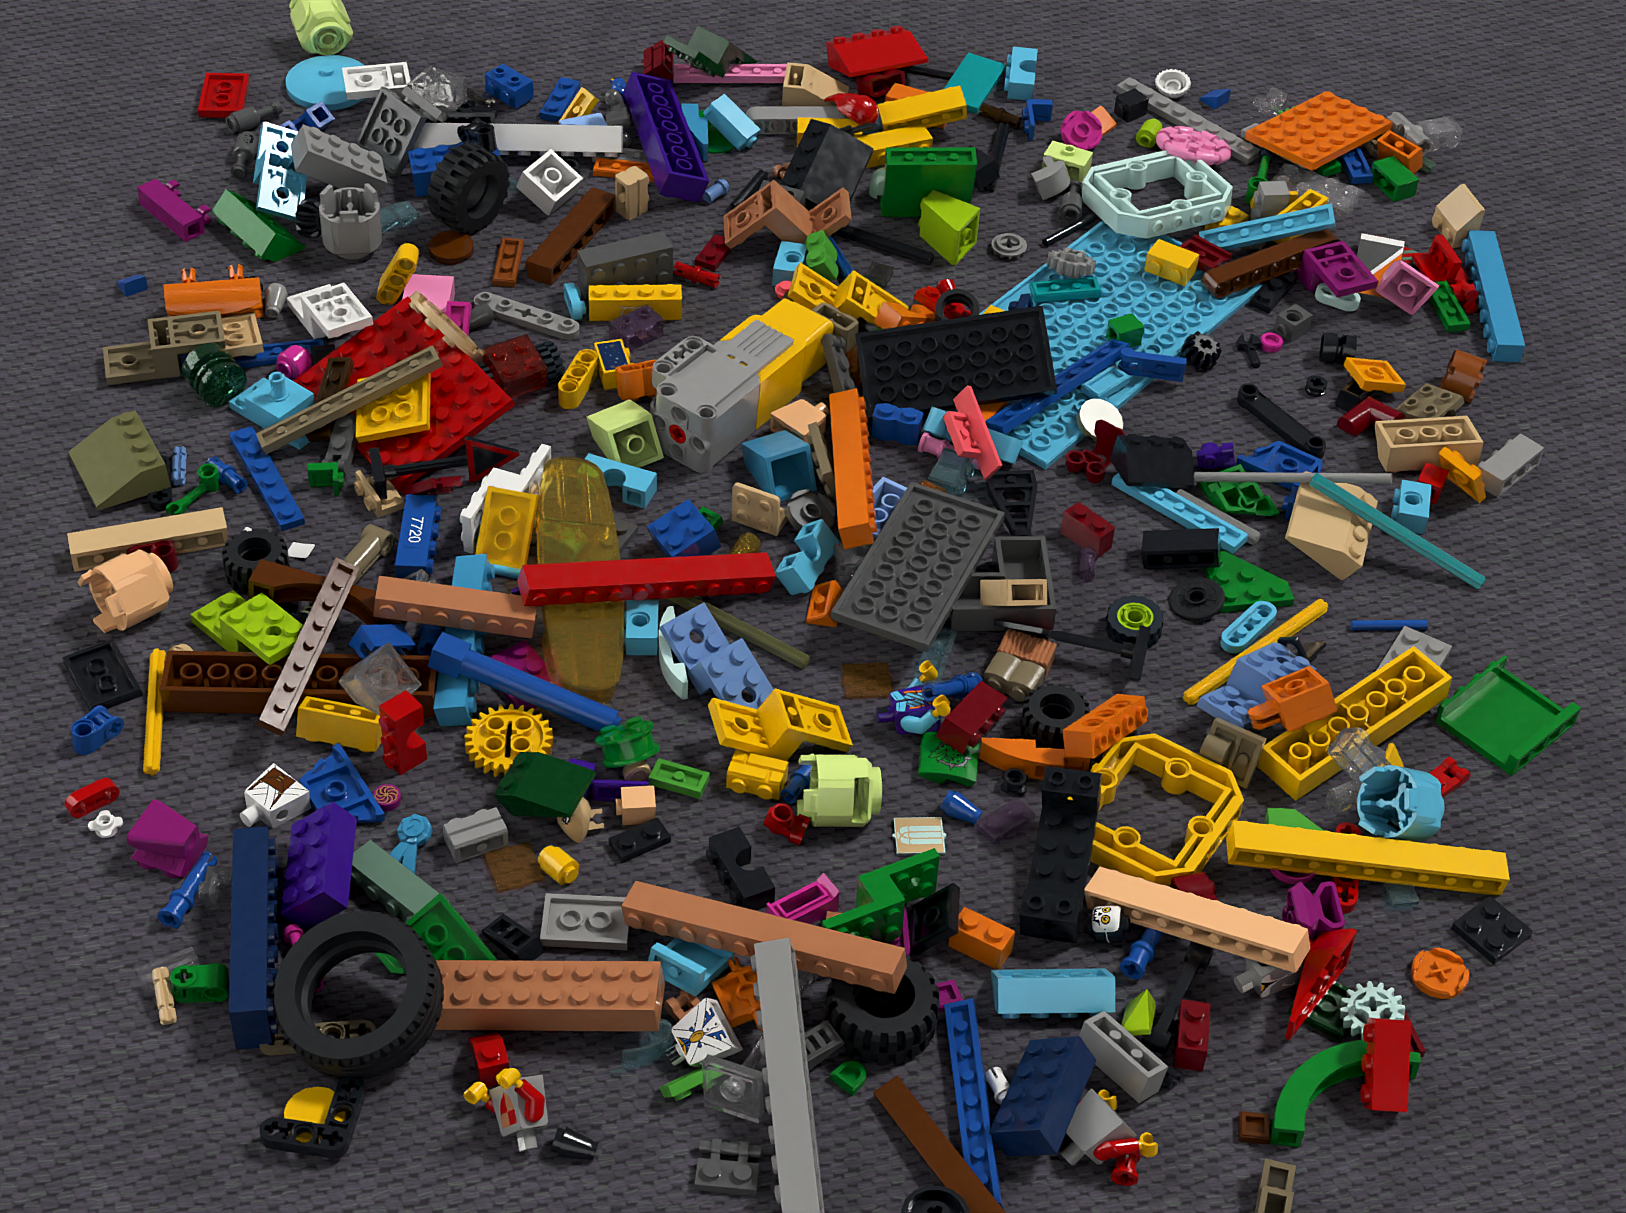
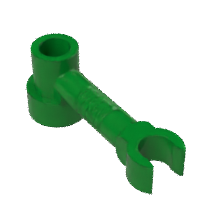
M211 463L200 466L197 471L200 480L199 484L181 500L169 503L166 506L167 515L175 511L174 515L184 514L187 507L206 491H217L220 488L217 466Z

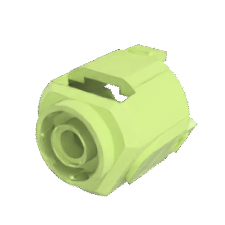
M291 0L289 4L291 9L290 18L299 42L305 51L310 54L333 55L350 43L353 30L341 0Z
M810 754L800 756L799 764L811 765L810 789H805L803 799L796 802L797 816L800 813L811 818L813 827H864L870 821L871 815H879L882 802L881 770L879 767H872L867 758H858L855 755Z

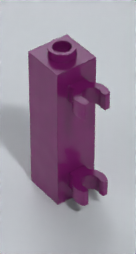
M155 178L138 186L137 191L140 205L185 242L204 234V224H209L212 221V218L206 214L211 212L207 205H202L195 211L179 198L181 193L175 188L179 187L180 184L176 180H170L166 185H163Z

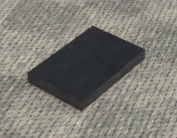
M113 639L62 657L63 663L89 712L98 705L109 709L143 696L140 686Z

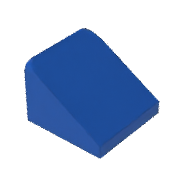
M1212 90L1200 97V101L1217 109L1229 102L1231 90Z
M137 274L117 281V285L126 297L148 290L147 280L144 275Z

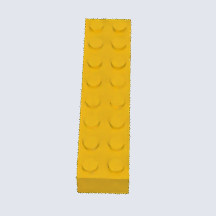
M1413 646L1336 697L1334 700L1338 711L1330 714L1328 718L1305 724V727L1300 730L1285 731L1264 745L1258 768L1297 801L1446 699L1452 677Z

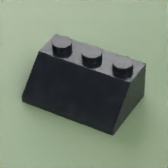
M1136 434L1117 436L1110 461L1127 486L1193 489L1192 450L1184 439L1177 436L1164 438L1156 435L1147 437Z

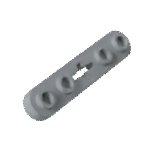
M481 292L474 297V308L479 303H487L496 318L565 340H572L580 333L579 323L573 319L489 292Z

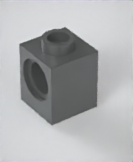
M1294 304L1277 314L1274 332L1289 342H1293L1309 332L1313 315L1299 305Z

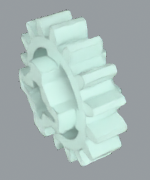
M1368 981L1366 988H1363L1358 983L1356 984V992L1348 989L1347 998H1342L1340 1018L1343 1019V1027H1351V1036L1360 1033L1361 1040H1364L1363 1028L1365 1024H1368V1018L1404 1020L1405 1005H1402L1401 995L1394 996V988L1392 987L1387 991L1384 990V984L1381 982L1378 987H1373L1372 982Z

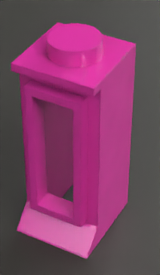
M823 873L817 881L772 904L768 902L766 904V913L813 924L826 917L827 911H838L840 891Z

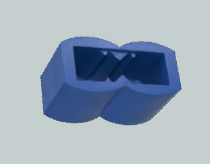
M888 403L876 404L872 418L871 436L879 440H895L906 445H917L922 432L923 412L914 408H898Z

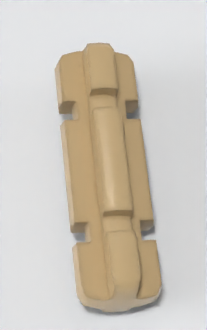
M167 967L155 968L152 970V977L155 984L158 1010H160V1023L162 1025L173 1024L176 1022L177 1016L175 1008H173L174 999L171 982H169V971Z

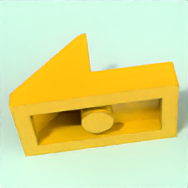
M581 87L560 120L590 115L599 99Z

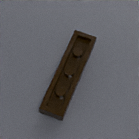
M351 357L328 359L315 404L348 387L354 367ZM336 420L306 434L305 436L308 441H330Z

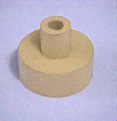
M643 760L624 766L622 774L625 781H648L651 770L647 761Z

